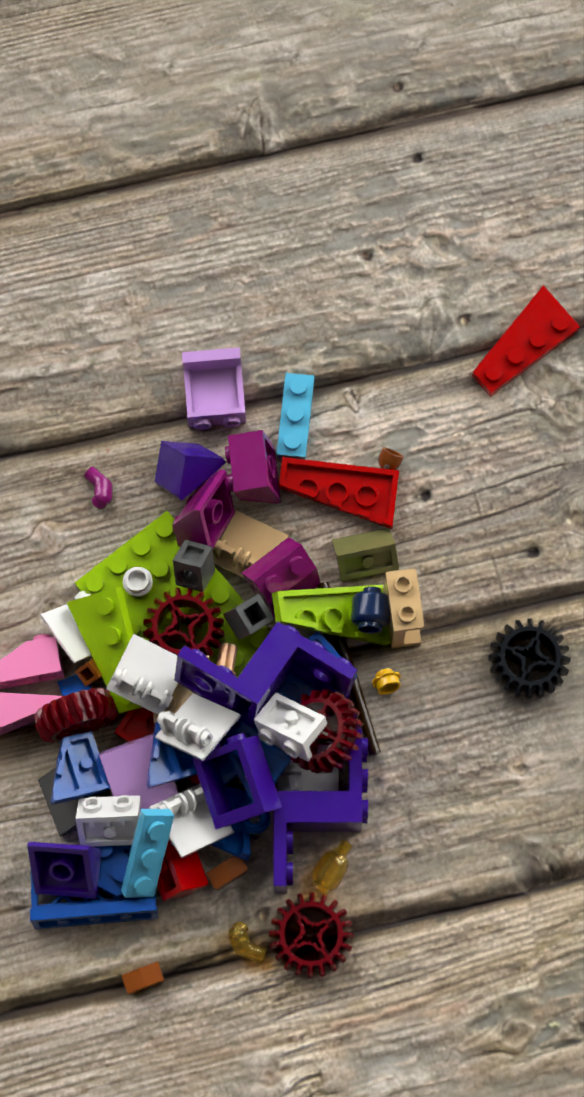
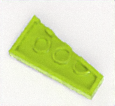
M383 585L287 590L272 593L276 623L278 621L283 625L380 645L391 644L389 626L382 628L380 633L368 634L360 632L351 619L353 596L369 586L378 587L384 593Z
M115 587L66 602L102 674L106 686H108L133 636L122 587ZM110 691L119 713L143 708Z

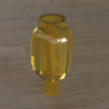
M342 839L336 850H330L320 858L311 874L314 880L311 884L312 888L327 895L329 891L335 890L339 886L348 869L347 855L353 845Z

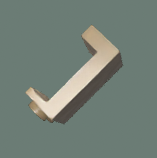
M416 569L386 572L383 592L388 595L390 624L388 626L391 649L421 645L420 629L424 628V619Z

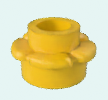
M390 668L382 669L375 674V678L372 680L373 687L377 689L380 695L391 694L400 688L399 679L401 675Z

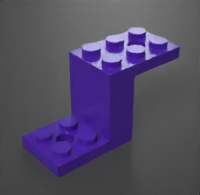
M277 621L238 678L234 676V673L229 668L223 665L217 666L209 661L203 652L197 649L191 650L184 645L177 655L174 681L205 699L239 713L241 717L238 720L253 728L255 725L254 718L272 696L278 692L291 672L321 691L329 689L333 692H339L345 698H348L357 669L347 659L337 658L329 653L319 642H311L301 636L294 627L283 625Z
M357 729V732L362 735V729ZM368 738L356 739L355 744L359 750L350 751L352 760L348 761L349 791H277L282 807L274 810L273 886L275 894H287V886H293V862H287V854H293V832H361L362 824L368 823V800H362V793H367L368 769H362V763H367Z

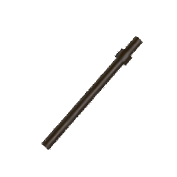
M328 582L318 584L317 588H330ZM332 635L338 654L351 662L354 667L346 638ZM357 676V679L353 682L350 694L355 709L360 712L358 720L363 724L361 726L364 738H368L369 756L381 753Z

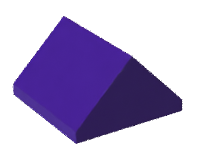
M161 441L155 482L158 486L182 501L221 468L226 461L221 456L198 443Z
M28 842L27 849L35 894L96 898L101 849L83 845Z

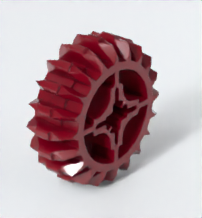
M190 587L187 589L186 595H182L180 588H176V596L171 597L170 593L165 591L164 597L166 601L164 602L155 598L154 604L158 609H147V614L152 618L143 620V625L149 628L143 631L144 638L150 639L149 642L175 655H178L181 650L174 649L165 643L180 641L185 643L191 650L197 649L205 655H209V658H212L214 654L210 647L215 649L221 647V643L215 638L224 637V631L219 629L224 625V619L216 618L221 614V610L219 607L212 608L214 600L209 598L203 602L205 595L202 591L197 593L196 597H193V589ZM180 608H193L201 612V614L186 615L182 613ZM170 612L173 622L165 628V632L159 634L160 624ZM178 618L182 624H186V627L188 625L190 639H188L186 633H182L179 629ZM208 622V632L202 642L197 645L194 637L195 633L202 628L203 624Z
M104 688L83 689L44 704L34 715L35 726L43 741L60 743L63 737L89 731H99L100 728L106 727L118 715L117 707L109 690Z
M323 689L322 692L312 690L310 696L307 694L301 695V703L299 704L325 716L327 725L322 731L328 733V736L320 733L309 746L312 758L309 761L300 757H290V759L294 763L299 764L301 769L311 770V772L316 774L322 773V771L332 773L333 768H343V760H352L350 751L359 750L355 744L356 739L363 738L361 733L357 732V729L363 726L361 721L356 719L360 712L353 708L354 703L350 699L345 698L339 692H333L329 689Z
M314 892L309 894L310 902H304L303 895L298 894V905L295 906L292 900L287 899L286 905L290 910L286 912L283 908L279 907L277 909V913L283 917L282 921L274 918L271 920V924L279 927V931H269V937L279 938V941L272 943L270 947L271 950L282 949V952L277 954L275 958L279 962L287 957L288 961L284 965L286 971L290 970L293 964L297 965L295 975L298 977L302 974L303 968L308 969V979L313 978V969L317 968L319 969V975L325 977L324 966L328 965L330 970L335 972L337 967L333 960L336 958L341 963L346 961V958L340 951L351 952L352 947L349 944L343 943V941L354 938L353 933L344 932V929L352 926V921L341 922L340 919L345 917L347 911L342 909L335 913L334 910L338 906V901L336 900L332 901L329 907L326 906L327 895L323 894L320 903L315 902ZM315 910L326 914L328 918L318 923H313L302 912ZM294 918L300 928V934L293 940L294 942L287 946L285 931L290 920ZM302 922L307 928H312V931L314 928L320 929V932L317 934L320 948L315 942L311 943L309 941L308 943L305 940L303 941L306 932ZM335 925L338 939L334 949L329 953L322 941V937L329 931V928ZM304 948H311L319 954L321 959L307 961L298 958L294 953Z

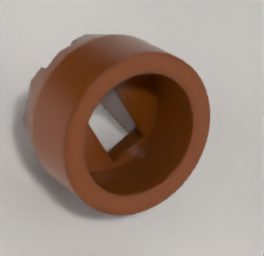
M383 447L378 457V463L382 469L387 464L389 469L396 470L401 465L404 456L397 451Z

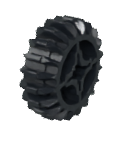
M531 618L527 619L526 627H523L520 620H516L515 630L510 625H505V634L498 632L495 636L499 643H491L490 649L495 653L489 654L488 661L496 664L490 667V673L500 672L495 678L496 684L505 680L506 684L503 691L508 692L511 687L515 688V698H518L521 691H524L526 700H531L533 691H535L537 697L541 699L544 697L543 688L552 694L555 691L553 684L561 686L564 682L561 676H567L569 669L563 666L571 661L570 657L563 655L568 652L569 647L568 645H558L563 641V635L553 637L555 627L551 626L548 631L544 630L545 622L543 620L538 623L537 627L533 626ZM532 638L525 647H509L512 642L518 639ZM540 642L545 644L550 650L553 662L549 661V657L540 652ZM531 648H534L532 654L533 662L529 664L527 671H525L526 655L530 653ZM505 656L509 657L510 661L519 667L518 677L508 668ZM546 670L551 672L540 680L527 681L529 674L534 671L544 672Z

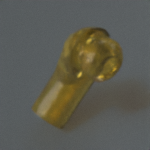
M240 921L233 923L232 928L228 931V938L234 952L238 956L263 963L267 948L250 942L247 934L248 926Z

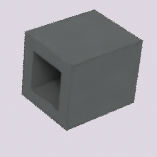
M260 594L245 600L223 614L238 640L253 634L275 620Z

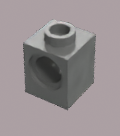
M184 540L173 559L176 585L204 592L215 573L213 547Z

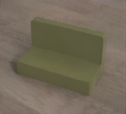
M389 528L332 540L341 582L399 570L396 544Z

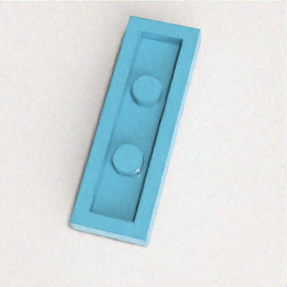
M285 374L277 458L287 457L306 460L314 375Z
M170 809L140 810L121 889L125 898L154 897L174 819V814Z

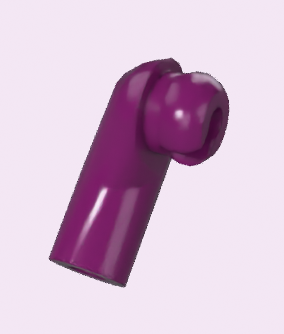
M92 466L86 471L84 478L95 487V496L92 498V504L98 509H104L112 500L113 486L109 479Z

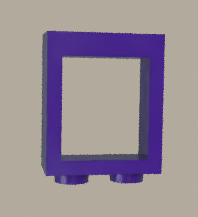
M244 733L234 735L226 739L228 744L221 747L219 742L204 760L196 757L192 758L216 830L282 807L258 735L248 738L245 737ZM238 751L255 803L232 810L216 758Z

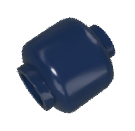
M365 587L362 592L353 596L351 619L360 632L368 634L380 633L382 628H386L390 624L388 595L382 593V590L378 587Z

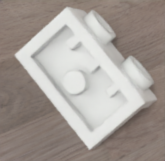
M278 693L272 696L254 718L259 732L258 736L264 743L270 746L274 744L282 748L289 756L293 758L300 757L306 761L312 758L309 746L327 725L325 716Z
M122 795L80 798L75 817L80 845L91 847L132 845L140 814V796Z

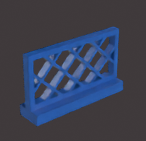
M120 845L129 857L132 845ZM31 872L30 921L34 929L159 919L157 892L155 891L154 897L120 899L114 897L113 899H104L98 893L101 890L98 887L96 895L98 900L85 898L83 901L74 902L68 896H58L51 904L39 905V894H35ZM64 899V900L67 901L68 903H60V902Z

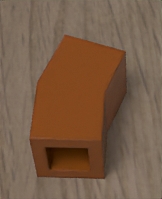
M93 658L75 671L85 686L92 682L103 680L102 674Z
M232 856L208 871L206 875L215 890H221L247 874L248 868L241 858Z
M158 961L121 975L127 994L132 995L161 984L164 981Z

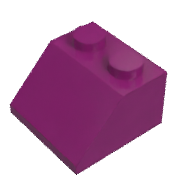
M258 430L229 435V446H225V456L227 463L231 464L232 474H228L230 491L234 492L242 501L281 503L276 450L265 432Z
M220 469L197 487L194 494L188 498L186 506L180 515L174 519L172 529L179 547H181L184 540L214 548L233 518L235 509L226 470Z
M289 537L242 572V575L255 594H260L274 619L272 593L276 591L316 589L317 585L321 583L317 567L303 546Z

